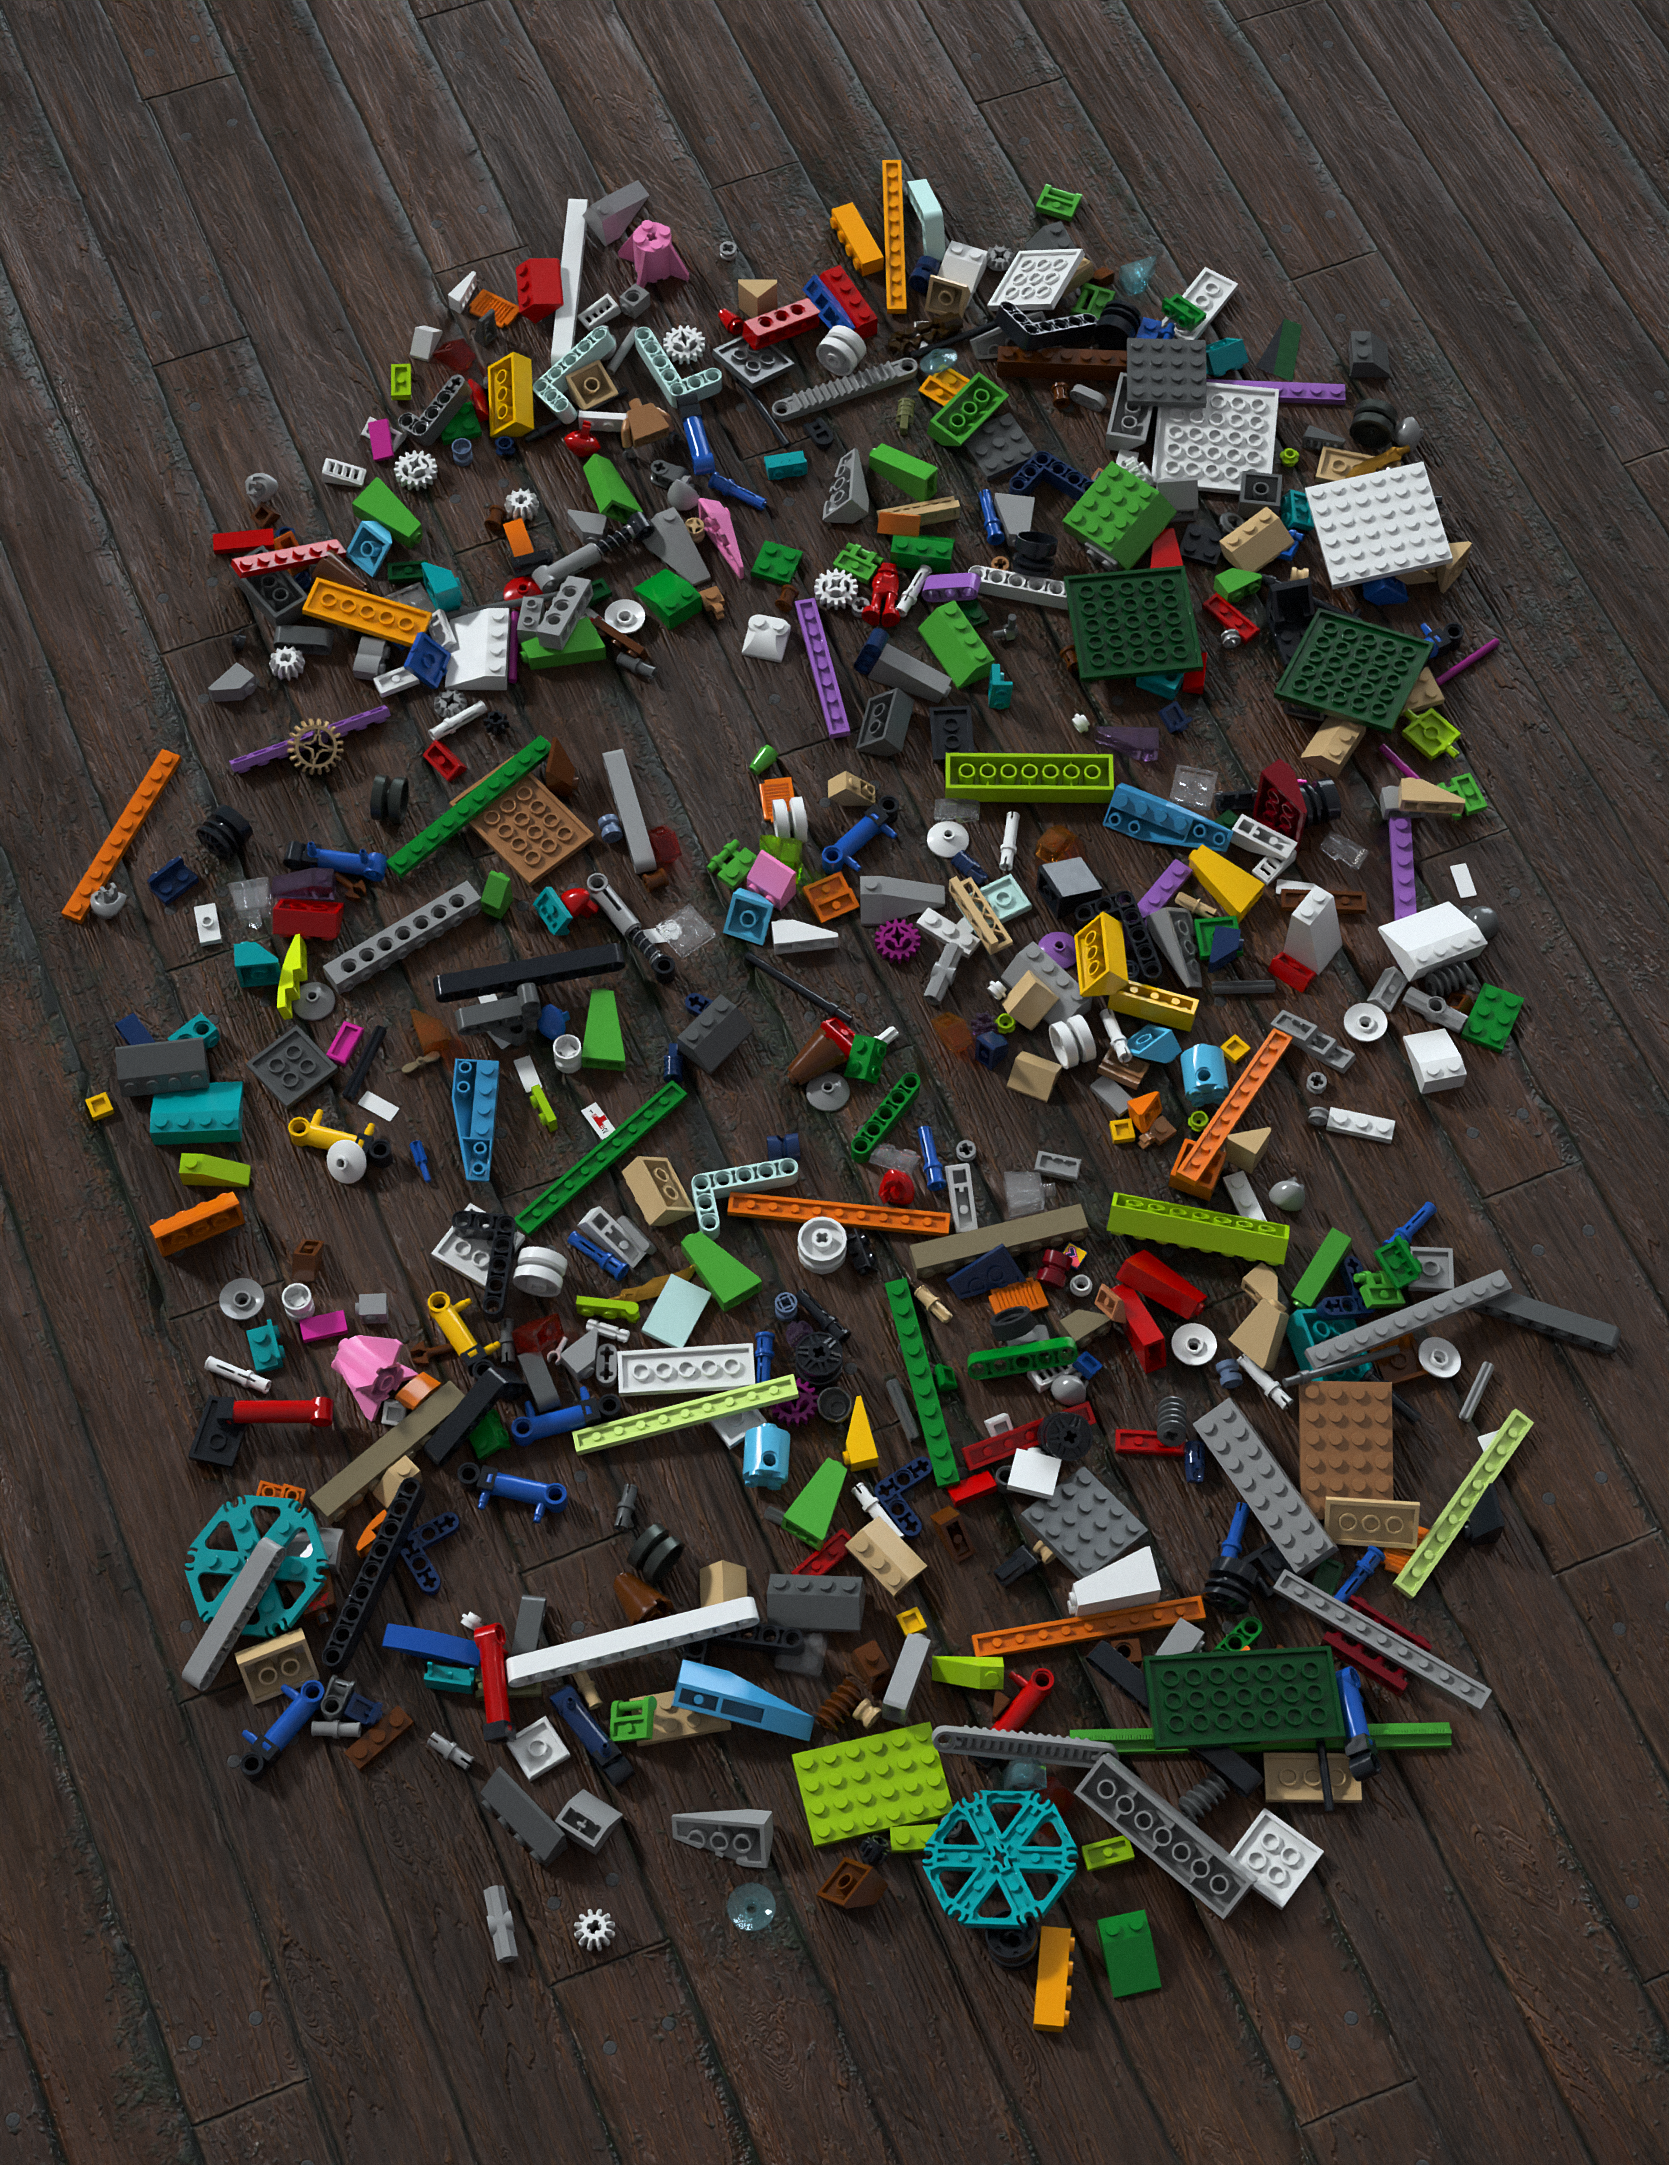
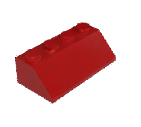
M841 265L824 271L819 278L848 314L855 326L853 331L862 340L877 334L878 318Z

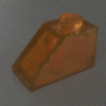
M1062 825L1050 827L1037 841L1035 855L1047 863L1056 862L1077 839V835Z
M415 1009L410 1010L412 1023L424 1056L433 1051L440 1052L449 1049L448 1040L451 1039L448 1027L444 1028L441 1020Z
M946 1012L930 1020L932 1027L946 1048L953 1052L964 1051L968 1045L973 1043L964 1019Z

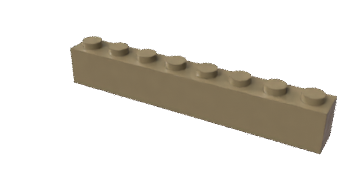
M1081 1204L913 1244L910 1245L909 1256L916 1278H929L936 1273H950L957 1268L966 1267L1001 1243L1004 1244L1011 1257H1015L1022 1252H1035L1042 1247L1050 1245L1055 1247L1066 1241H1080L1087 1237L1088 1224Z
M448 1381L310 1497V1501L314 1509L330 1525L334 1521L341 1520L347 1510L352 1506L359 1505L366 1494L375 1490L391 1466L405 1455L410 1460L416 1456V1452L426 1445L465 1395L451 1381Z

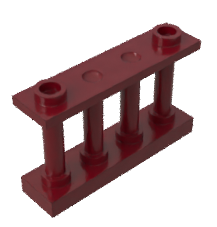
M1351 1595L1347 1606L1430 1653L1432 1645L1429 1644L1425 1637L1421 1635L1416 1636L1369 1606V1603L1362 1597ZM1338 1630L1333 1634L1328 1631L1326 1632L1320 1646H1331L1334 1656L1353 1666L1356 1670L1401 1698L1408 1685L1404 1678L1408 1670L1400 1666L1397 1672L1392 1673L1384 1666L1388 1658L1379 1654L1376 1659L1372 1660L1365 1655L1364 1650L1367 1646L1358 1642L1356 1646L1352 1647L1345 1643L1344 1637L1346 1634Z

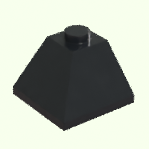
M1489 1483L1470 1513L1466 1524L1463 1525L1464 1537L1469 1539L1470 1546L1497 1543L1505 1527L1494 1483Z

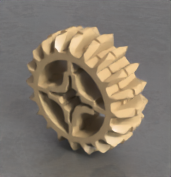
M309 719V726L304 721H301L303 728L300 729L298 726H295L294 729L298 733L290 732L289 736L294 738V741H287V744L293 745V748L287 749V752H294L295 754L289 759L291 761L298 760L294 765L295 767L303 764L302 772H305L309 767V774L313 775L315 768L319 775L322 774V767L326 772H329L328 764L336 767L333 759L340 761L341 757L337 756L336 753H343L344 751L341 748H337V745L343 744L341 740L336 741V738L340 737L341 734L339 732L333 734L332 732L335 731L336 727L332 726L328 729V721H325L323 726H321V719H317L316 725H314L313 719ZM314 729V734L310 741H300L304 733ZM321 730L329 736L332 746L322 743ZM313 741H317V744L325 747V749L320 748L317 752H314L313 748L305 746V744L311 745V743L314 744ZM299 747L309 751L310 763L302 758ZM321 752H331L325 761L316 764V760Z

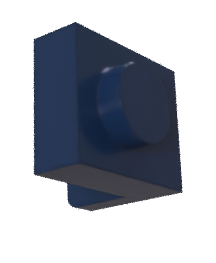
M1177 701L1158 712L1170 733L1176 730L1178 733L1184 731L1189 727L1187 723L1193 720L1191 716L1189 718L1185 716Z
M354 1692L351 1694L342 1715L356 1723L361 1722V1725L367 1728L379 1722L383 1713L381 1711L383 1704L381 1702L374 1703Z

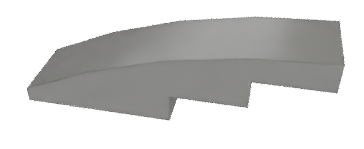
M1282 1010L1270 1024L1272 1028L1292 1036V1043L1304 1052L1343 1074L1356 1060L1355 1053L1338 1046L1337 1040L1319 1032L1318 1026L1285 1010Z

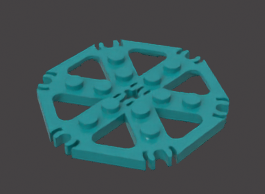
M244 1495L246 1501L240 1496L237 1497L239 1504L235 1508L230 1501L226 1503V1506L223 1504L189 1548L192 1550L188 1551L187 1554L195 1557L193 1563H185V1566L192 1570H185L199 1616L205 1623L209 1624L214 1619L247 1560L261 1540L252 1513L253 1508L256 1506L279 1508L281 1511L279 1518L264 1537L287 1548L299 1531L305 1528L313 1551L309 1557L285 1556L257 1605L260 1614L259 1622L255 1625L246 1624L240 1634L270 1638L268 1632L272 1636H277L275 1632L277 1625H280L283 1631H287L288 1627L292 1628L325 1584L316 1581L317 1579L319 1581L327 1580V1577L324 1575H319V1571L322 1568H329V1565L321 1562H329L313 1513L307 1508L298 1513V1509L302 1504L290 1498ZM226 1521L230 1524L239 1552L208 1549L206 1542L217 1527ZM202 1574L232 1576L212 1602L205 1601L199 1583V1578ZM275 1580L305 1583L306 1588L290 1609L284 1608Z
M979 1790L983 1799H980L978 1793L974 1792L975 1801L973 1803H968L965 1797L962 1798L964 1808L957 1801L926 1842L924 1852L926 1855H932V1858L923 1859L924 1871L946 1916L948 1914L949 1919L952 1920L956 1914H961L958 1919L959 1925H964L965 1928L1021 1929L1018 1920H1021L1022 1925L1026 1928L1028 1927L1026 1918L1033 1916L1039 1922L1040 1918L1037 1911H1040L1044 1918L1076 1875L1077 1865L1076 1863H1069V1860L1073 1858L1078 1859L1077 1847L1054 1802L1052 1804L1051 1800L1047 1799L1044 1804L1040 1805L1039 1802L1042 1800V1797L1039 1793L1035 1794V1791ZM995 1804L1021 1805V1810L1003 1834H1001L990 1812L991 1807ZM967 1821L979 1845L944 1844V1841L958 1822ZM1047 1822L1054 1825L1062 1841L1061 1847L1027 1846L1039 1828ZM996 1850L998 1851L999 1855L1004 1857L1003 1860L1005 1868H1003L1002 1864L997 1860V1854L995 1852ZM945 1871L973 1872L954 1899L949 1898L940 1881V1875ZM1021 1873L1056 1874L1058 1881L1044 1900L1037 1901L1033 1898ZM999 1883L1012 1910L1010 1916L1007 1918L980 1917L978 1915L979 1909Z

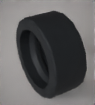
M1016 1306L994 1315L990 1320V1326L995 1339L998 1341H1009L1022 1337L1032 1331L1035 1327V1322L1030 1308L1027 1306Z

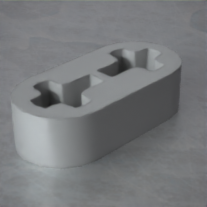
M1076 384L1070 392V398L1074 402L1096 412L1102 411L1107 403V399L1103 394L1080 384Z
M603 1344L597 1350V1382L600 1386L606 1388L613 1386L617 1381V1349L611 1344ZM606 1351L610 1352L609 1362H605L604 1355ZM605 1369H609L610 1376L608 1380H604L603 1377Z

